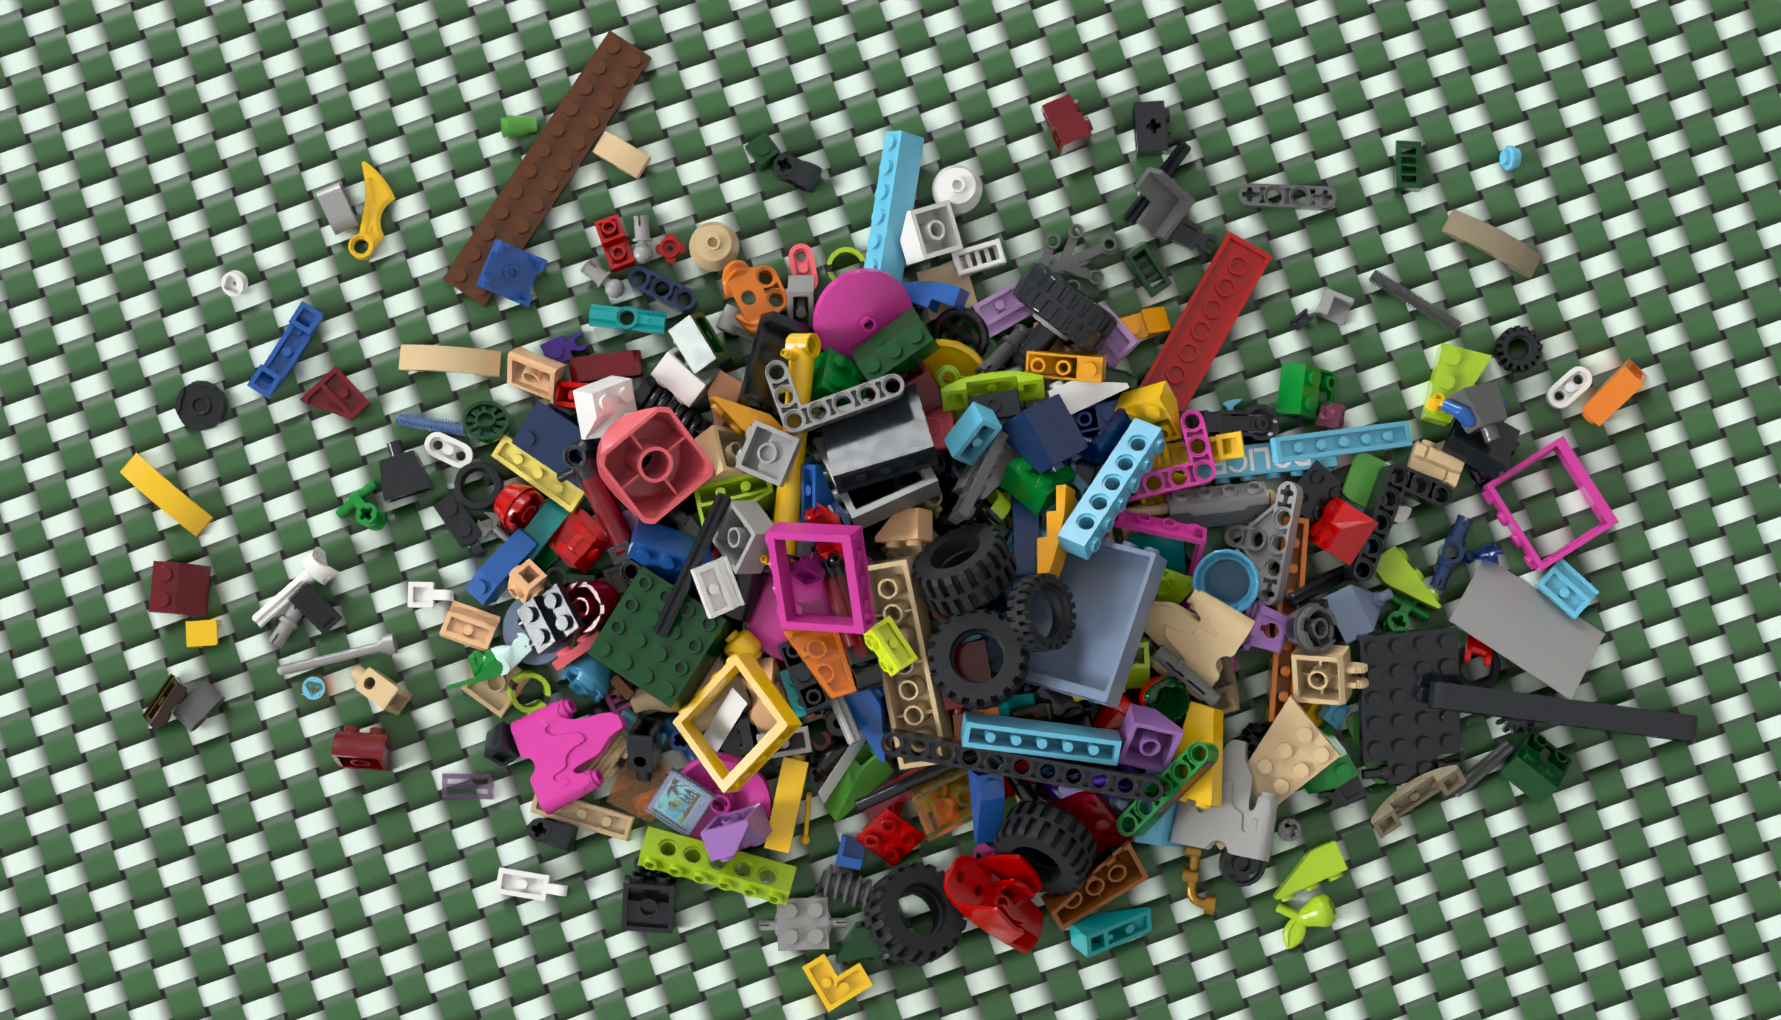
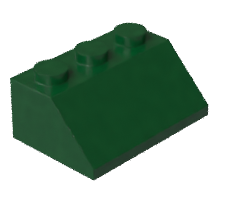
M912 307L850 352L867 381H871L888 374L902 376L941 347L914 307Z

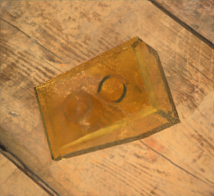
M958 768L923 784L909 795L929 842L973 820L968 769Z

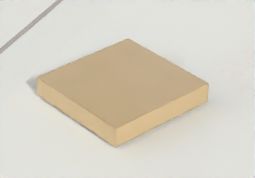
M965 259L961 260L963 269H967ZM954 262L916 272L918 281L947 283L968 291L970 294L964 307L971 309L970 307L977 303L970 275L958 277ZM940 304L937 313L926 309L930 322L935 321L942 312L951 307Z
M516 666L512 672L506 675L464 685L460 689L497 716L503 718L512 706L507 692L509 682L514 675L523 670ZM473 672L466 680L474 678ZM531 678L524 679L519 683L515 692L516 699Z

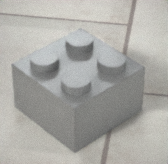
M731 501L712 542L722 556H727L735 574H761L765 564L760 561L762 555H769V549L765 542L766 531L774 524L757 501Z

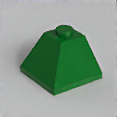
M1328 725L1321 727L1320 730L1338 750L1340 757L1303 785L1308 794L1338 788L1359 775L1348 753Z

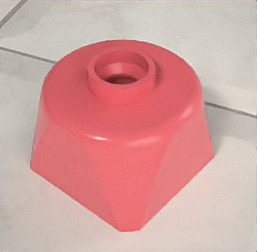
M653 407L622 416L604 432L597 450V468L603 482L643 523L647 524L658 522L713 475L714 465L669 407ZM651 452L650 462L642 468L643 458L647 453Z

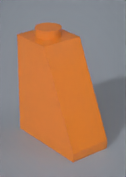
M1629 358L1583 404L1581 408L1584 411L1582 413L1583 417L1589 423H1596L1598 426H1601L1644 385L1647 375Z

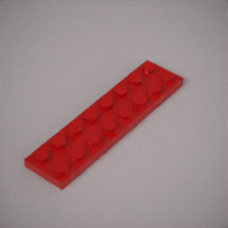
M1228 231L1139 388L1167 381L1177 399L1179 410L1185 411L1272 255Z

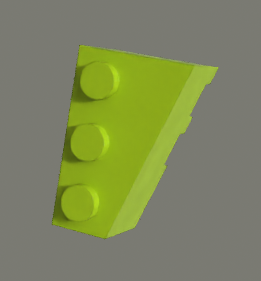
M1445 343L1440 345L1437 349L1420 420L1441 426L1448 425L1454 416L1441 409L1438 412L1428 410L1426 408L1428 398L1433 397L1436 393H1441L1444 395L1445 401L1461 389L1474 386L1492 358V355Z
M748 473L705 483L694 491L701 525H703L718 493L729 496L731 501H757L764 511L775 505L772 483Z

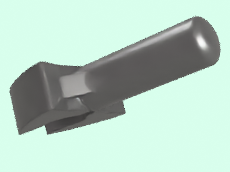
M484 512L493 520L494 528L486 527L480 520H477L483 537L487 538L489 534H495L505 543L511 535L501 527L497 514Z

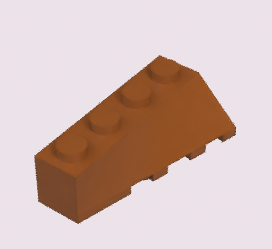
M1127 840L1113 854L1091 866L1082 885L1077 890L1065 895H1060L1059 893L1050 895L1046 893L1041 896V899L1062 931L1149 879V876L1129 840Z

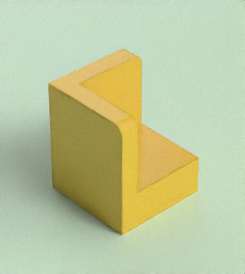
M221 620L186 621L187 647L202 648L203 646L218 645V626H221Z

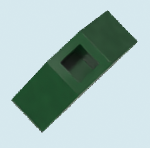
M866 920L855 922L835 951L837 963L850 965L862 958L868 957L869 960H876L883 957L877 950L880 946L876 941L872 943L869 938L872 933L870 929L865 928L864 921Z

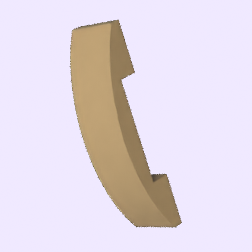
M401 345L399 370L500 377L502 352L454 346Z

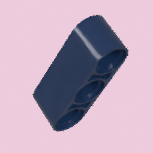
M634 267L628 273V282L634 291L684 314L691 313L697 308V297L691 289L644 267ZM644 274L647 277L646 282L643 285H635L633 280L636 275ZM663 284L669 286V292L665 296L656 294L658 286ZM683 295L692 297V303L689 306L684 307L679 304V299Z

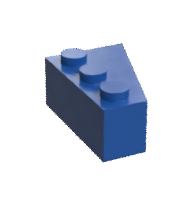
M639 519L632 533L627 556L675 584L697 537L658 523H643ZM711 542L701 565L709 562L713 542ZM694 580L688 591L692 595L696 589Z

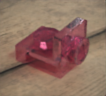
M1323 401L1315 425L1323 431L1340 429L1344 423L1346 406Z

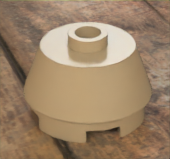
M705 223L698 227L691 236L689 243L690 255L693 261L704 270L714 272L724 270L727 264L736 260L738 256V237L733 229L724 223Z

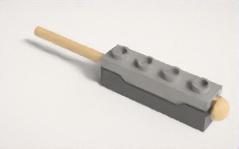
M1263 481L1211 487L1204 486L1164 494V502L1158 505L1131 507L1124 510L1137 514L1146 513L1150 516L1162 515L1163 518H1170L1176 522L1193 523L1201 527L1253 522L1275 504L1277 493L1272 489H1267Z

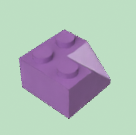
M1131 703L1119 730L1122 744L1118 763L1163 773L1173 759L1183 736V729L1156 709Z
M762 803L716 815L700 834L710 860L720 859L721 862L733 859L736 852L742 849L744 845L758 846L766 842V838L772 832Z

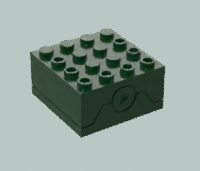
M641 566L587 654L668 707L680 710L690 703L726 646L725 638L737 628L738 624L723 614L709 619L702 601L687 593L667 637L655 634L653 632L654 626L674 584L647 567Z

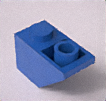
M1118 400L1091 405L1071 414L1081 434L1100 433L1123 427L1114 411Z

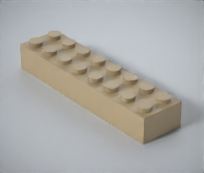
M917 555L868 562L876 624L890 615L918 657V660L892 677L881 668L879 658L877 657L883 679V690L891 728L954 739L949 711H945L942 692L934 682L928 666L930 663L928 648H931L932 642L930 640L933 633L927 604L912 577L913 563L916 561ZM893 736L896 748L900 745V741L897 737ZM914 741L911 744L912 749L916 752H923L926 749L922 741ZM946 745L937 748L938 754L942 757H948L952 753L951 749ZM898 757L900 770L935 765L934 763Z

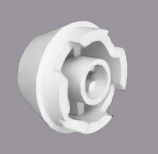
M951 165L942 169L936 175L932 184V195L936 203L950 200L953 214H963L972 210L980 201L982 184L978 175L969 167Z

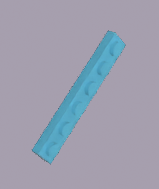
M1409 420L1270 438L1274 464L1413 445Z

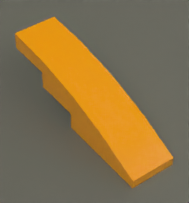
M1066 484L1056 485V511L1047 512V537L1037 538V574L1049 573L1056 575L1057 578L1063 568L1067 551L1060 548L1057 535L1075 509L1076 492Z

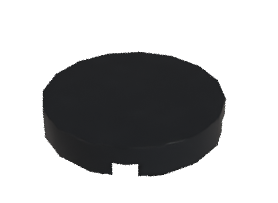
M197 380L180 390L176 398L175 410L185 426L196 431H207L215 428L223 421L227 413V400L223 391L217 385L208 381Z

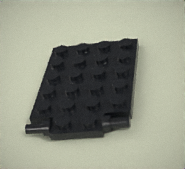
M1453 625L1356 635L1357 662L1368 665V671L1362 674L1359 673L1358 677L1369 680V686L1358 688L1360 761L1363 763L1384 761V765H1378V768L1362 769V779L1379 778L1380 780H1385L1387 784L1407 783L1424 773L1441 767L1457 765L1462 769L1460 759L1446 761L1443 758L1437 759V755L1461 752L1460 712L1427 708L1430 682L1459 684L1458 627Z

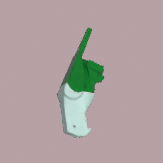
M519 632L517 633L518 638L513 641L511 646H496L483 654L478 650H474L473 654L469 655L468 658L474 678L447 685L446 688L451 689L512 672L532 651L529 646L531 638L528 634Z

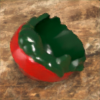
M1153 677L1141 689V706L1156 709L1173 723L1184 716L1189 708L1190 701L1186 685L1178 682L1175 677Z

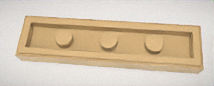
M536 794L530 808L532 813L624 841H628L635 820V816L579 799L548 815L540 807Z

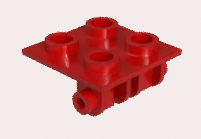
M816 503L818 510L810 508L805 511L806 516L804 518L806 523L841 525L838 515L819 503ZM813 541L815 542L814 545L818 556H821L823 560L830 558L832 552L844 558L842 543Z
M898 804L886 807L854 837L855 840L893 867L926 838L924 833L900 817L902 809Z

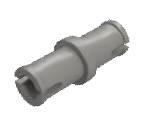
M293 604L284 616L281 615L279 618L280 623L271 637L268 638V641L281 649L292 631L297 630L299 627L297 624L303 616Z

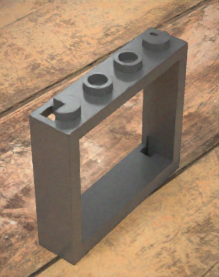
M820 436L812 440L815 450L811 452L816 464L823 465L824 470L822 472L828 485L832 483L834 487L831 490L835 502L842 503L843 510L852 525L862 526V529L941 494L938 479L932 468L929 467L918 471L922 478L921 481L859 509H855L847 492L838 493L823 437Z

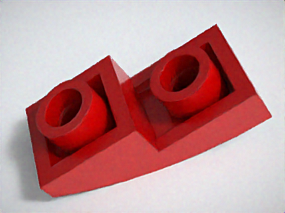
M618 214L594 222L612 273L636 265Z

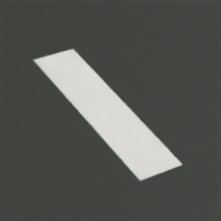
M733 687L711 721L710 727H708L703 735L715 752H718L747 705V702Z
M861 730L859 732L862 739L855 744L849 745L819 790L818 794L824 803L865 743L866 738Z

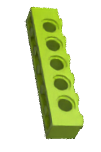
M650 826L647 828L638 860V865L644 866L648 870H659L669 873L674 877L692 879L699 884L706 883L717 886L725 891L732 890L743 893L747 897H757L768 900L773 904L787 905L797 869L796 866L737 851L735 857L725 862H721L720 859L711 861L703 841ZM663 853H669L671 856L664 855ZM762 880H767L771 883H765Z

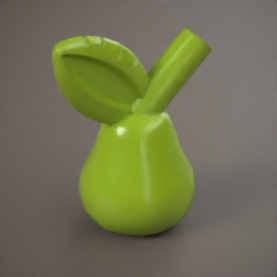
M1324 894L1312 897L1299 911L1280 902L1276 908V912L1291 918L1283 931L1284 943L1288 949H1292L1301 943L1306 934V927H1329L1336 922L1337 918L1331 898Z

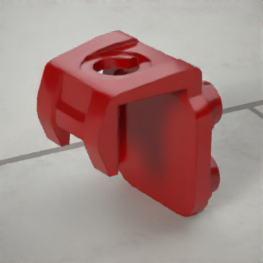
M577 509L574 513H570L549 542L550 548L569 567L579 569L583 574H586L610 547L600 524L582 509Z

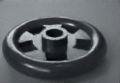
M964 307L963 311L949 308L937 317L931 331L935 339H941L942 329H948L947 339L959 342L956 339V334L960 333L963 337L960 343L969 346L972 342L977 347L975 352L981 358L984 356L989 345V331L985 321L977 312ZM961 317L962 324L953 326L952 318ZM973 323L979 332L975 336H972V332L968 328Z

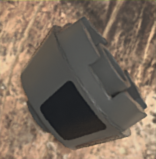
M1308 603L1289 615L1285 625L1287 639L1292 645L1309 654H1318L1331 648L1335 642V639H1332L1337 621L1329 608H1324L1318 603Z

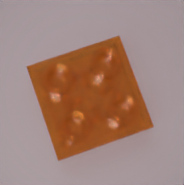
M626 760L606 802L653 824L658 813L648 806L669 775L655 768L650 781H638L636 779V771H631L627 768Z

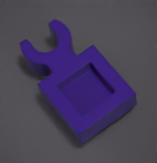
M581 332L574 333L568 341L562 335L540 345L545 357L563 364L567 363L568 359L573 358L571 352H584L588 349L587 344L582 346L576 345V340L583 336Z

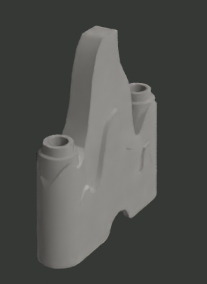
M1233 739L1223 749L1221 806H1211L1210 810L1195 806L1196 801L1188 799L1187 802L1178 801L1169 842L1207 850L1211 849L1216 843L1223 842L1229 854L1269 862L1279 800H1277V794L1262 792V795L1258 796L1254 810H1252L1254 776L1248 764V742Z

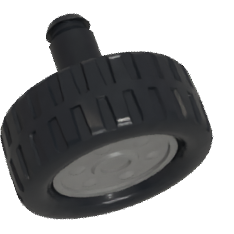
M1036 261L1029 267L1013 289V296L1033 311L1032 316L1039 322L1018 349V355L1014 356L1013 361L1026 370L1027 351H1049L1059 337L1065 341L1072 340L1091 354L1097 353L1116 328L1118 321L1106 309L1082 291H1079L1078 288L1043 263Z

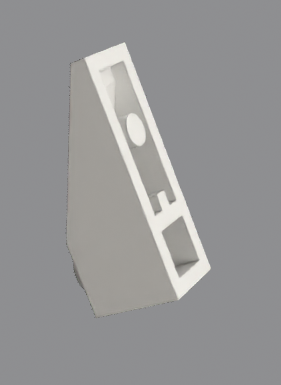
M1059 379L1048 384L1050 389L1045 391V397L1048 399L1059 394L1070 414H1074L1129 388L1128 383L1063 382V380Z

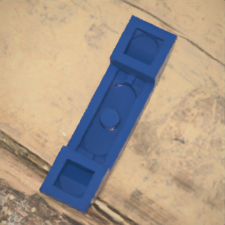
M302 301L289 320L290 325L263 365L260 364L247 386L270 399L301 358L317 331L324 314Z

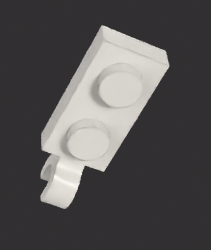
M499 867L495 893L547 901L548 894L567 896L568 886L550 883L551 875Z

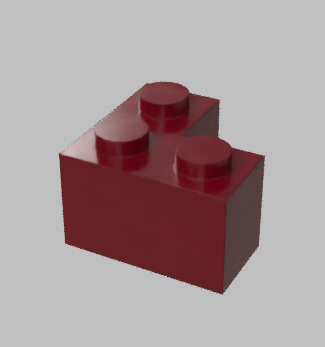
M1068 94L1042 105V115L1060 156L1089 144L1093 127L1088 116H1083L1077 99L1072 100L1071 95Z

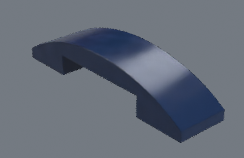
M1010 495L1012 554L1017 563L1015 577L1011 582L1012 588L1015 583H1018L1020 578L1037 574L1039 516L1035 515Z

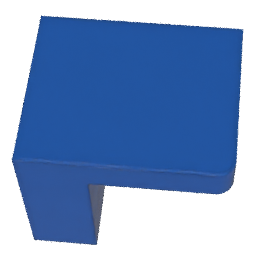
M842 834L835 865L861 870L866 847L855 840L854 836Z

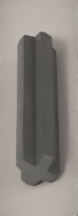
M1504 741L1463 776L1467 783L1454 791L1453 794L1461 797L1514 753L1515 749L1512 744Z

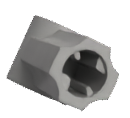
M726 304L715 327L731 336L736 337L737 335L753 343L756 334L747 332L735 318L736 314H741L740 310Z

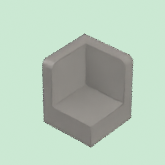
M1327 288L1322 295L1315 315L1342 326L1355 299Z

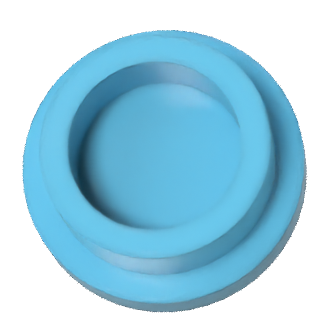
M1507 145L1500 153V163L1505 170L1511 171L1513 168H1518L1521 163V151L1513 145Z

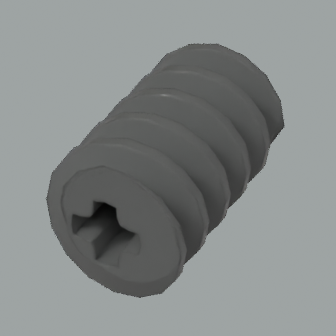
M830 864L824 869L815 893L824 888L825 897L832 891L833 900L836 901L843 895V904H847L852 899V907L856 908L861 902L862 911H864L867 895L872 889V880L868 879L862 884L861 875L852 880V872L850 871L843 877V869L839 868L836 873H833V865Z

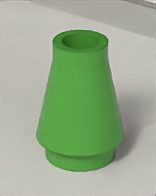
M506 115V117L500 118L502 138L508 137V139H513L528 133L537 132L536 117Z

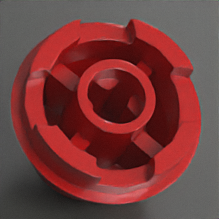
M513 482L507 485L497 496L494 503V511L505 529L515 532L518 528L525 529L537 514L540 504H545V499L537 488Z

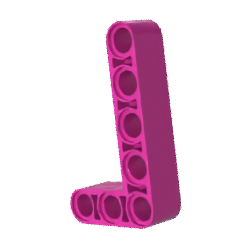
M1188 410L1184 412L1180 420L1189 463L1145 473L1140 480L1136 493L1128 498L1127 503L1206 485L1214 479L1216 467L1204 418L1199 411ZM1188 416H1195L1199 420V426L1190 429L1185 425V419ZM1194 441H1202L1205 445V451L1196 454L1191 450V444ZM1202 465L1208 466L1211 469V476L1207 479H1202L1197 475V469ZM1177 471L1183 472L1186 475L1185 483L1181 485L1175 484L1171 479L1173 473ZM1152 477L1158 478L1161 482V487L1156 491L1149 490L1146 485L1148 479Z

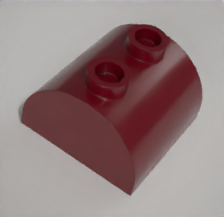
M348 725L345 726L344 731H337L335 733L331 756L339 768L390 771L391 737L389 734H385V729L372 727L370 728V733L360 732L359 727Z

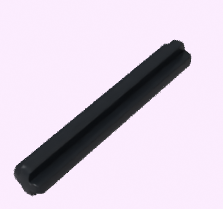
M1180 141L1159 169L1171 177L1188 155L1191 147L1184 141ZM1140 193L1123 215V220L1131 226L1134 225L1150 201Z
M1359 564L1356 568L1357 574L1361 573L1362 571L1361 566ZM1344 565L1289 593L1286 597L1288 604L1291 607L1298 606L1347 580L1343 573Z

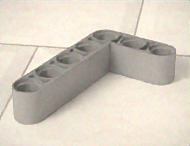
M774 360L768 363L765 369V376L783 427L787 433L794 436L893 402L901 398L904 393L903 379L897 374H888L801 405L786 364L782 361ZM774 368H781L784 371V376L781 379L775 380L770 377V372ZM890 381H895L900 385V389L896 393H889L885 389L886 384ZM865 390H871L876 396L873 401L865 402L862 400L861 394ZM789 392L793 395V400L788 404H782L778 400L780 394ZM840 399H847L850 401L851 407L846 411H841L837 408L836 404ZM818 407L825 409L827 412L826 416L820 420L812 416V411ZM797 416L801 418L802 423L798 428H790L787 424L789 418Z

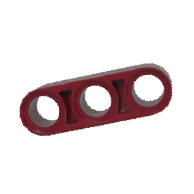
M628 350L568 359L571 382L593 383L611 375L631 379L644 376L641 350Z

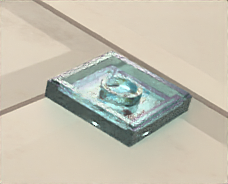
M673 767L645 810L682 835L689 837L716 795Z

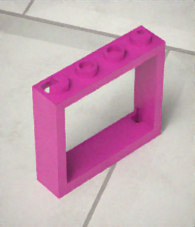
M1564 436L1556 439L1507 470L1506 473H1502L1496 479L1482 486L1484 499L1489 505H1494L1498 512L1496 514L1497 519L1502 526L1508 527L1512 533L1510 539L1517 548L1521 547L1526 555L1524 556L1526 564L1531 570L1535 569L1536 572L1547 568L1619 522ZM1554 451L1600 521V524L1541 560L1495 487Z
M1125 510L1122 513H1118L1113 527L1195 543L1187 576L1193 578L1195 567L1202 559L1207 528L1193 523L1176 522L1170 518H1156L1146 513L1137 514ZM1193 590L1179 604L1187 610L1190 605L1187 601Z
M777 522L766 531L765 542L769 549V567L773 575V592L776 595L777 617L780 620L781 629L865 634L876 624L862 526ZM785 540L842 543L853 617L796 613Z

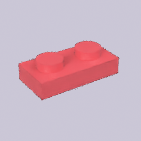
M599 631L593 635L590 632L585 633L576 639L578 645L570 649L569 646H566L557 652L556 656L558 658L552 662L556 670H560L588 651L598 637Z

